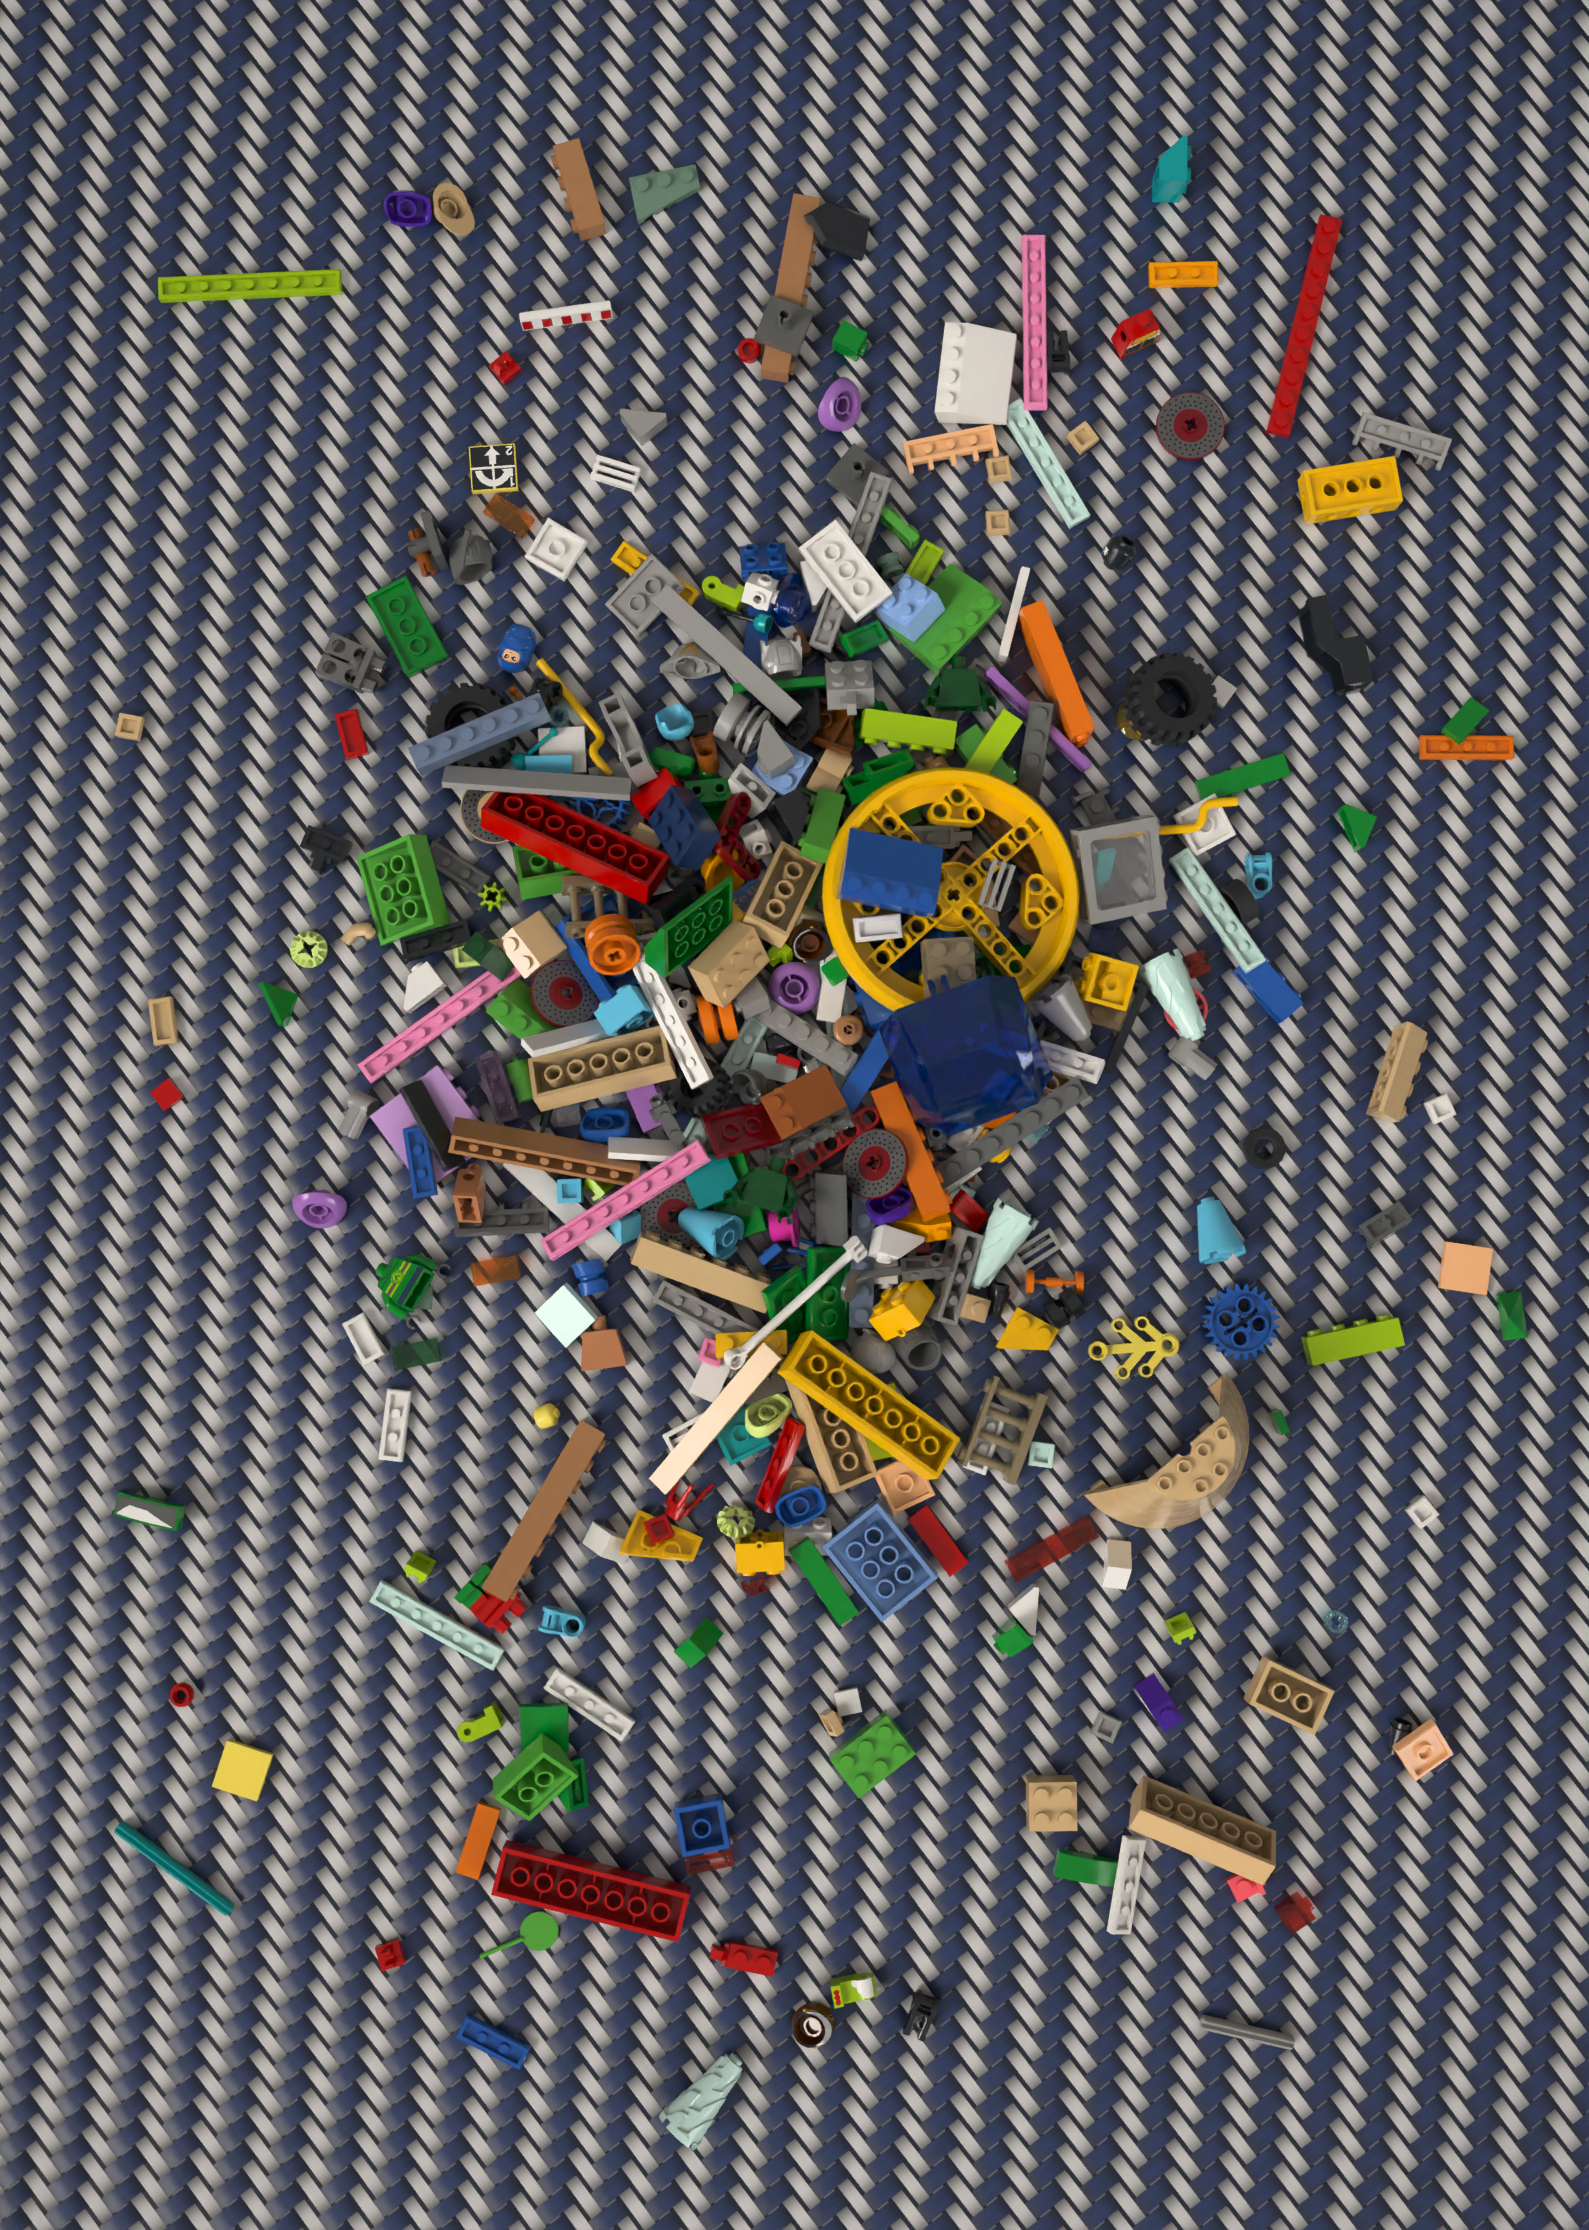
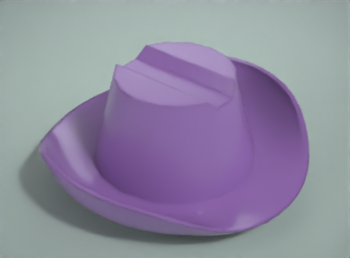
M841 377L828 388L818 409L820 423L826 429L837 432L846 431L853 427L861 414L860 392L855 383L849 378Z
M785 963L776 968L769 978L768 992L771 1000L795 1015L808 1012L819 1000L821 990L820 977L816 970L806 963Z
M314 1189L310 1193L295 1195L292 1199L295 1214L304 1223L314 1228H330L341 1221L347 1210V1204L343 1197L331 1194L325 1189Z

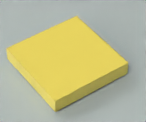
M228 1739L212 1787L258 1801L274 1753Z

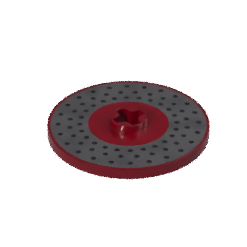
M1196 392L1180 393L1170 398L1162 406L1156 419V435L1161 446L1173 457L1186 461L1203 459L1213 453L1219 446L1225 431L1224 416L1219 406L1211 398ZM1190 422H1192V423L1194 424V426H1193V428L1189 431V430H1187L1186 428H1187V425H1188Z
M556 960L544 965L536 973L531 983L530 994L535 1010L545 1021L554 1026L564 1028L585 1023L594 1015L593 1012L598 1008L599 998L573 961ZM562 991H569L568 997L563 998L561 996Z
M870 1129L862 1132L851 1141L843 1157L842 1171L846 1174V1184L855 1194L867 1199H881L889 1196L900 1187L906 1177L909 1165L908 1152L902 1140L890 1131ZM874 1159L879 1161V1163L876 1164V1169L871 1167V1165L875 1163Z
M679 1181L642 1204L639 1213L641 1214V1229L643 1233H646L647 1230L660 1235V1239L667 1242L669 1238L681 1242L683 1248L687 1249L697 1242L679 1227L677 1220H669L670 1211L676 1212L678 1210L680 1214L687 1207L697 1208L693 1197L686 1190L685 1182Z

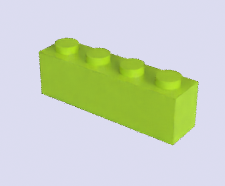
M865 708L862 711L859 739L865 740L864 743L870 745H878V742L887 743V747L901 748V745L910 746L912 751L923 752L924 748L933 749L934 754L947 755V752L954 749L957 721Z
M1390 1314L1376 1316V1321L1368 1322L1367 1319L1353 1321V1326L1345 1327L1344 1324L1330 1326L1331 1330L1322 1332L1321 1329L1307 1331L1308 1336L1301 1337L1307 1365L1312 1366L1405 1346L1399 1318L1391 1317Z

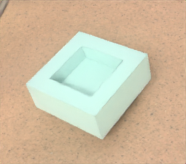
M1032 1441L1029 1447L1027 1464L1052 1468L1055 1445Z

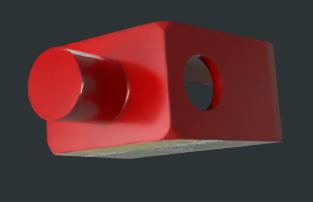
M1151 309L1120 322L1111 337V341L1120 359L1160 342V327Z

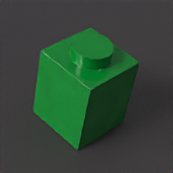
M843 320L833 338L832 349L856 362L859 356H864L868 349V333Z

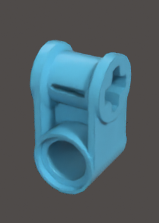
M1270 852L1265 853V855H1251V853H1246L1247 887L1254 898H1262L1272 888V856ZM1255 881H1260L1264 884L1265 888L1263 891L1255 887Z
M543 1606L544 1615L542 1624L538 1627L539 1631L548 1634L576 1637L585 1629L586 1619L581 1613L564 1610L556 1606ZM570 1619H575L579 1622L578 1630H573L569 1627L568 1622Z

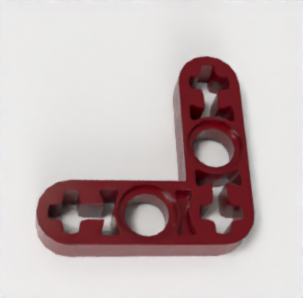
M739 792L730 795L716 823V827L722 837L719 838L713 850L743 880H752L759 877L761 872L760 864L736 839L750 811L751 799L747 793ZM729 816L733 819L732 827L728 824ZM734 849H736L738 853V858L736 861L733 858Z

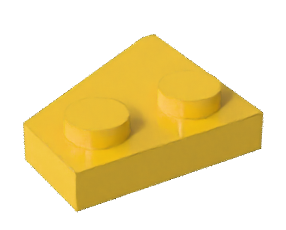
M1016 1307L995 1347L999 1349L1048 1350L1059 1330Z

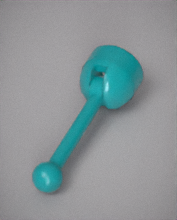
M552 727L549 733L527 753L517 752L510 758L511 762L518 770H526L525 756H531L552 736H557L558 729Z

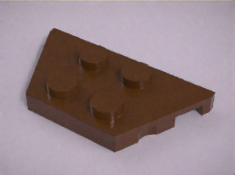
M820 697L821 728L808 742L852 758L854 756L856 715H847V709L828 711L827 699Z

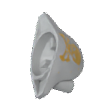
M695 642L680 645L673 655L660 665L661 673L686 679H698L721 672L720 664L713 660Z

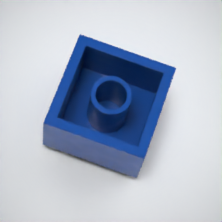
M722 1793L675 1802L674 1815L682 1857L730 1848L731 1839Z

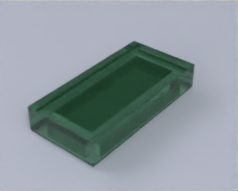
M438 1338L390 1348L395 1371L442 1361Z

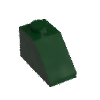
M475 932L462 948L464 953L502 982L515 967L506 954L478 932Z

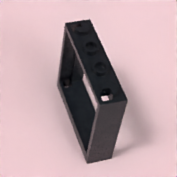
M1070 954L1068 959H1064L1058 970L1061 971V975L1069 974L1072 966L1082 970L1084 959ZM1054 979L1052 983L1055 984L1060 980ZM1136 981L1134 982L1132 989L1134 992L1106 1057L1103 1073L1108 1075L1113 1073L1147 994L1148 986ZM1043 1015L1040 1023L1035 1022L1030 1035H1033L1036 1039L1059 1045L1042 1037L1049 1022V1019Z

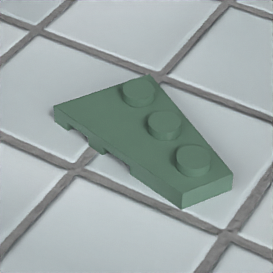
M696 164L629 177L638 225L645 222V219L651 215L663 212V209L669 205L677 204L700 191Z

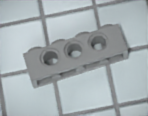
M951 1226V1239H947L943 1254L948 1253V1258L953 1257L954 1272H950V1277L934 1280L931 1292L936 1298L926 1317L957 1326L984 1239L983 1235Z

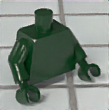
M956 656L952 657V669H943L942 675L936 676L929 686L924 702V710H926L927 706H933L935 708L934 712L980 711L982 706L983 712H986L987 706H992L996 710V698L992 696L982 676L977 675L976 669H966V658Z
M772 1156L768 1169L756 1166L755 1169L749 1170L742 1176L731 1190H726L723 1194V1202L728 1198H732L731 1207L736 1206L737 1197H740V1201L777 1213L779 1223H781L782 1218L787 1217V1224L789 1225L792 1224L791 1214L794 1213L799 1198L792 1177L782 1174L786 1160Z

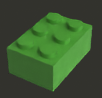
M886 1709L829 1753L830 1761L858 1798L862 1797L916 1755L914 1746Z

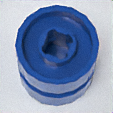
M602 1258L572 1265L575 1278L580 1279V1282L577 1284L580 1297L610 1290L607 1277L602 1276V1273L605 1271Z

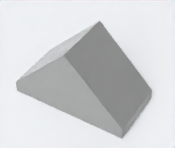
M620 409L621 422L641 446L667 427L666 413Z

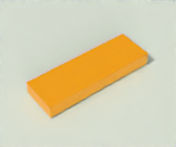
M1218 261L1149 262V288L1217 287Z

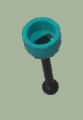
M725 607L719 610V614L722 617L731 616L753 622L755 629L759 632L767 634L772 627L773 618L765 613H760L755 618L730 612Z

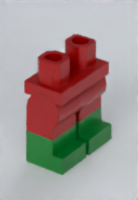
M488 1561L454 1598L460 1604L465 1605L488 1629L493 1627L501 1634H504L512 1625L504 1616L506 1611L509 1609L518 1618L528 1607L520 1598L522 1594L519 1591L513 1600L509 1598L507 1602H504L481 1588L494 1567Z

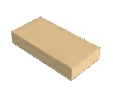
M173 997L149 999L148 1006L154 1046L179 1043Z

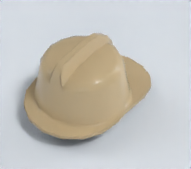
M452 183L439 184L433 193V213L436 219L454 234L467 235L471 233L474 229L475 220L464 193L458 186Z

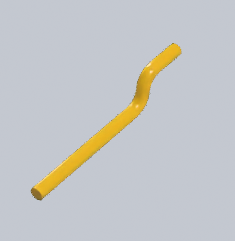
M541 658L536 662V665L550 682L557 681L562 684V696L596 736V740L590 745L589 756L605 776L610 775L612 777L614 772L598 753V749L603 746L605 741L603 730L546 661Z
M1238 798L1209 799L1201 805L1198 819L1195 823L1160 826L1159 835L1197 832L1207 822L1208 811L1211 808L1238 806ZM1144 831L1104 839L1144 836Z

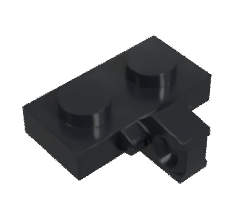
M308 825L300 844L302 849L312 852L310 857L314 861L310 869L322 875L326 864L331 865L332 861L345 865L353 846L352 841Z

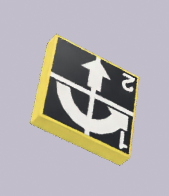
M515 444L469 447L473 494L518 491Z

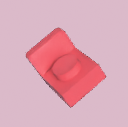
M1237 1874L1225 1878L1238 1903L1257 1893H1260L1262 1896L1266 1894L1263 1888L1266 1882L1264 1885H1261Z

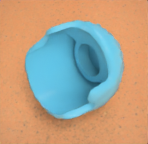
M683 704L668 706L656 713L655 720L658 730L666 740H683L690 735L694 728L693 716L690 710H687Z

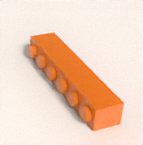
M897 1081L870 1091L884 1129L897 1135L907 1149L909 1165L905 1179L915 1199L923 1222L949 1213V1204L952 1203V1199L948 1190L943 1191L940 1185L943 1182V1178L939 1169L934 1170L931 1162L935 1161L930 1148L925 1149L923 1145L926 1139L922 1129H917L914 1124L917 1118L913 1108L908 1109L905 1101L908 1100V1096L904 1087L899 1088Z

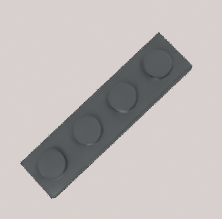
M1038 700L1030 701L1017 782L1018 788L1030 796L1036 797L1040 796L1055 703Z

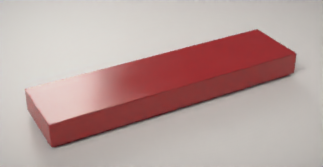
M788 1416L755 1499V1503L768 1513H773L806 1425L792 1416Z

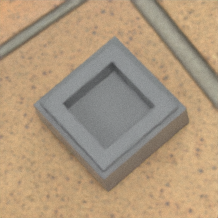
M1099 1710L1090 1733L1113 1744L1122 1720Z

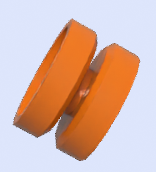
M607 914L594 919L587 926L584 934L590 965L597 972L604 975H618L629 971L637 964L641 952L634 925L628 918L618 914Z
M702 994L696 995L699 1009L697 1011L701 1031H704L707 1046L719 1043L720 1035L718 1028L723 1029L724 1037L727 1041L739 1039L731 1002L725 1008L718 1005L713 1007L712 1003L706 1001Z

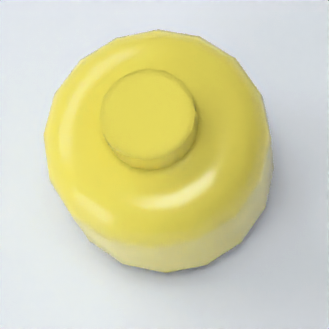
M548 1403L535 1408L534 1419L539 1428L546 1429L557 1425L560 1412L553 1404Z

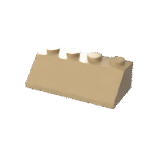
M1407 1021L1394 1026L1366 1114L1391 1123L1399 1122V1119L1404 1117L1407 1108L1404 1104L1406 1098L1410 1097L1414 1084L1411 1082L1421 1066L1419 1057L1421 1053H1424L1428 1044V1040H1426L1427 1032L1413 1023Z

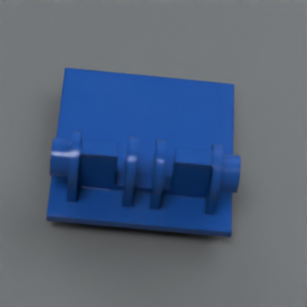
M771 542L763 545L747 544L739 546L742 579L748 580L751 573L760 571V574H762V571H767V575H769V570H771L773 579H783V576H788L785 543Z

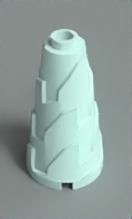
M1174 949L1173 953L1175 956L1166 952L1142 965L1145 971L1138 968L1137 973L1171 1017L1182 1036L1186 1039L1190 1038L1193 1042L1205 1036L1203 1031L1206 1030V1023L1197 1005V1000L1182 960L1183 956L1179 949Z
M998 1198L993 1205L994 1209L983 1234L984 1239L969 1284L978 1290L981 1287L986 1288L991 1284L1002 1266L1009 1261L1016 1249L1026 1240L1039 1222L1036 1218L1030 1222L1031 1215L1008 1201L1002 1206V1198Z
M733 2052L730 2055L726 2053L724 2056H720L704 2075L702 2074L668 2107H665L659 2115L662 2123L666 2118L670 2121L666 2128L686 2147L689 2148L692 2145V2150H695L702 2142L701 2139L713 2122V2118L741 2076V2071L743 2070L741 2064L743 2062Z

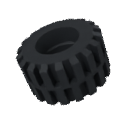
M706 1057L704 1059L714 1078L708 1081V1088L702 1096L693 1099V1089H691L679 1064L675 1067L677 1069V1078L668 1081V1087L671 1088L668 1094L673 1098L671 1100L672 1103L684 1113L693 1118L697 1117L700 1120L704 1115L720 1112L722 1107L726 1108L728 1106L727 1099L732 1097L729 1090L733 1089L732 1084L729 1082L731 1078L726 1073L727 1071Z

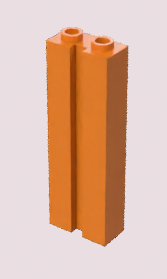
M1040 600L1021 608L1017 624L1048 701L1055 703L1053 713L1061 733L1076 748H1079L1088 743L1087 740L1091 738L1095 727L1044 601Z

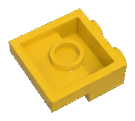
M1089 953V957H1085L1082 962L1083 978L1076 984L1081 1000L1126 1012L1139 966L1103 955Z

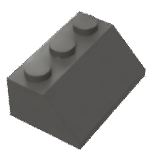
M841 1169L813 1170V1176H809V1190L813 1191V1200L809 1201L810 1214H814V1223H810V1236L814 1237L818 1244L843 1246L848 1241L846 1174Z

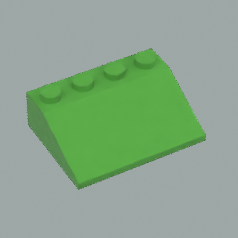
M951 563L928 586V588L938 594L945 611L917 641L913 643L891 627L888 628V631L936 676L940 675L943 669H946L952 662V657L958 656L1000 612L1003 604L985 586Z
M408 834L356 857L380 945L400 941V938L451 924L426 835Z

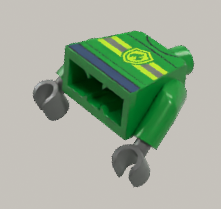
M419 1254L404 1256L402 1260L393 1258L389 1265L385 1263L379 1264L376 1269V1274L381 1277L378 1282V1288L382 1290L381 1297L386 1309L400 1320H406L408 1328L416 1329L410 1324L411 1318H416L419 1322H422L418 1315H410L408 1312L413 1313L435 1276L432 1271H436L441 1279H447L448 1277L440 1274L439 1271L441 1268L451 1270L450 1266L447 1264L437 1265L436 1261Z

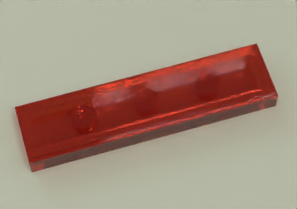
M1085 1516L1004 1560L1017 1583L1099 1537L1089 1518Z

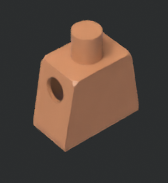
M469 1164L467 1169L458 1170L453 1200L458 1222L482 1223L486 1196L484 1175L480 1165Z
M598 1316L592 1323L593 1331L584 1332L582 1336L581 1371L628 1365L618 1329H607L606 1316Z

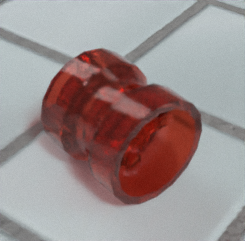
M1205 949L1183 957L1185 964L1191 965L1189 967L1191 979L1213 971L1211 964L1204 961L1207 958Z

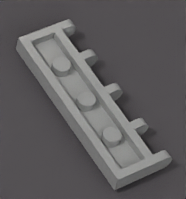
M1363 412L1352 445L1356 446L1360 437L1374 441L1372 451L1376 452L1380 443L1396 448L1393 455L1395 458H1399L1401 450L1418 454L1415 464L1418 465L1421 464L1424 456L1438 460L1435 470L1440 471L1452 439Z

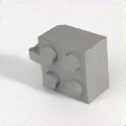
M871 660L825 663L828 711L847 709V715H857L856 709L874 708V681Z

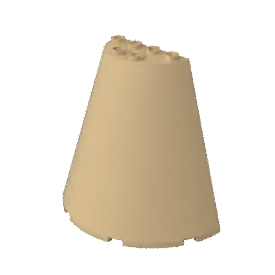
M1225 1372L1207 1387L1219 1405V1418L1190 1442L1191 1451L1188 1455L1181 1456L1177 1453L1149 1479L1108 1487L1103 1480H1100L1084 1496L1099 1510L1113 1519L1128 1525L1148 1529H1164L1185 1525L1201 1518L1217 1507L1237 1483L1243 1471L1249 1447V1423L1246 1408L1237 1387L1228 1374Z

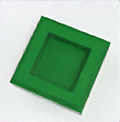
M1275 1408L1268 1411L1276 1433L1280 1435L1289 1433L1290 1429L1282 1410Z

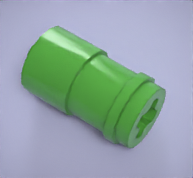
M518 1057L512 1058L513 1062L505 1066L516 1093L515 1097L519 1103L533 1100L528 1059L518 1060Z

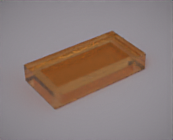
M495 493L483 511L484 515L521 539L535 521L534 517Z
M518 1255L470 1263L474 1286L521 1278Z

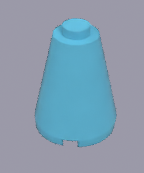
M1214 1197L1202 1199L1201 1204L1197 1206L1200 1264L1203 1262L1204 1264H1212L1229 1260L1228 1257H1231L1233 1253H1235V1257L1245 1254L1246 1248L1221 1201L1215 1200Z
M687 1207L678 1216L679 1227L710 1255L720 1260H726L736 1252L738 1247L735 1245L738 1239L742 1240L744 1235L743 1220L734 1214L704 1209L699 1211L698 1208Z

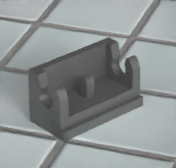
M1398 1201L1359 1225V1234L1366 1238V1245L1370 1250L1409 1226L1413 1219L1401 1202Z

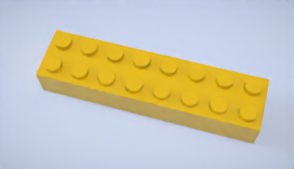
M812 1330L800 1334L777 1372L925 1480L939 1478L960 1441L958 1436Z

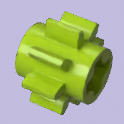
M493 883V886L490 888L484 884V893H478V896L484 899L480 903L481 907L488 905L489 912H492L493 907L502 910L500 904L507 902V899L501 895L505 892V889L502 888L498 891L496 883ZM491 892L494 895L498 893L496 896L497 901L494 903L491 900L487 902L490 898L488 894Z

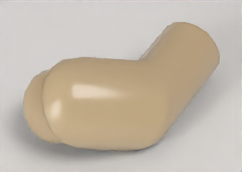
M355 923L340 939L350 946L358 936H365L367 939H371L376 931L370 923Z

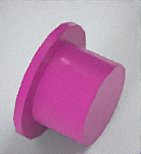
M797 1205L794 1213L791 1214L793 1221L790 1225L787 1224V1217L782 1218L781 1223H779L777 1213L769 1211V1231L772 1242L792 1241L794 1247H799L801 1231Z

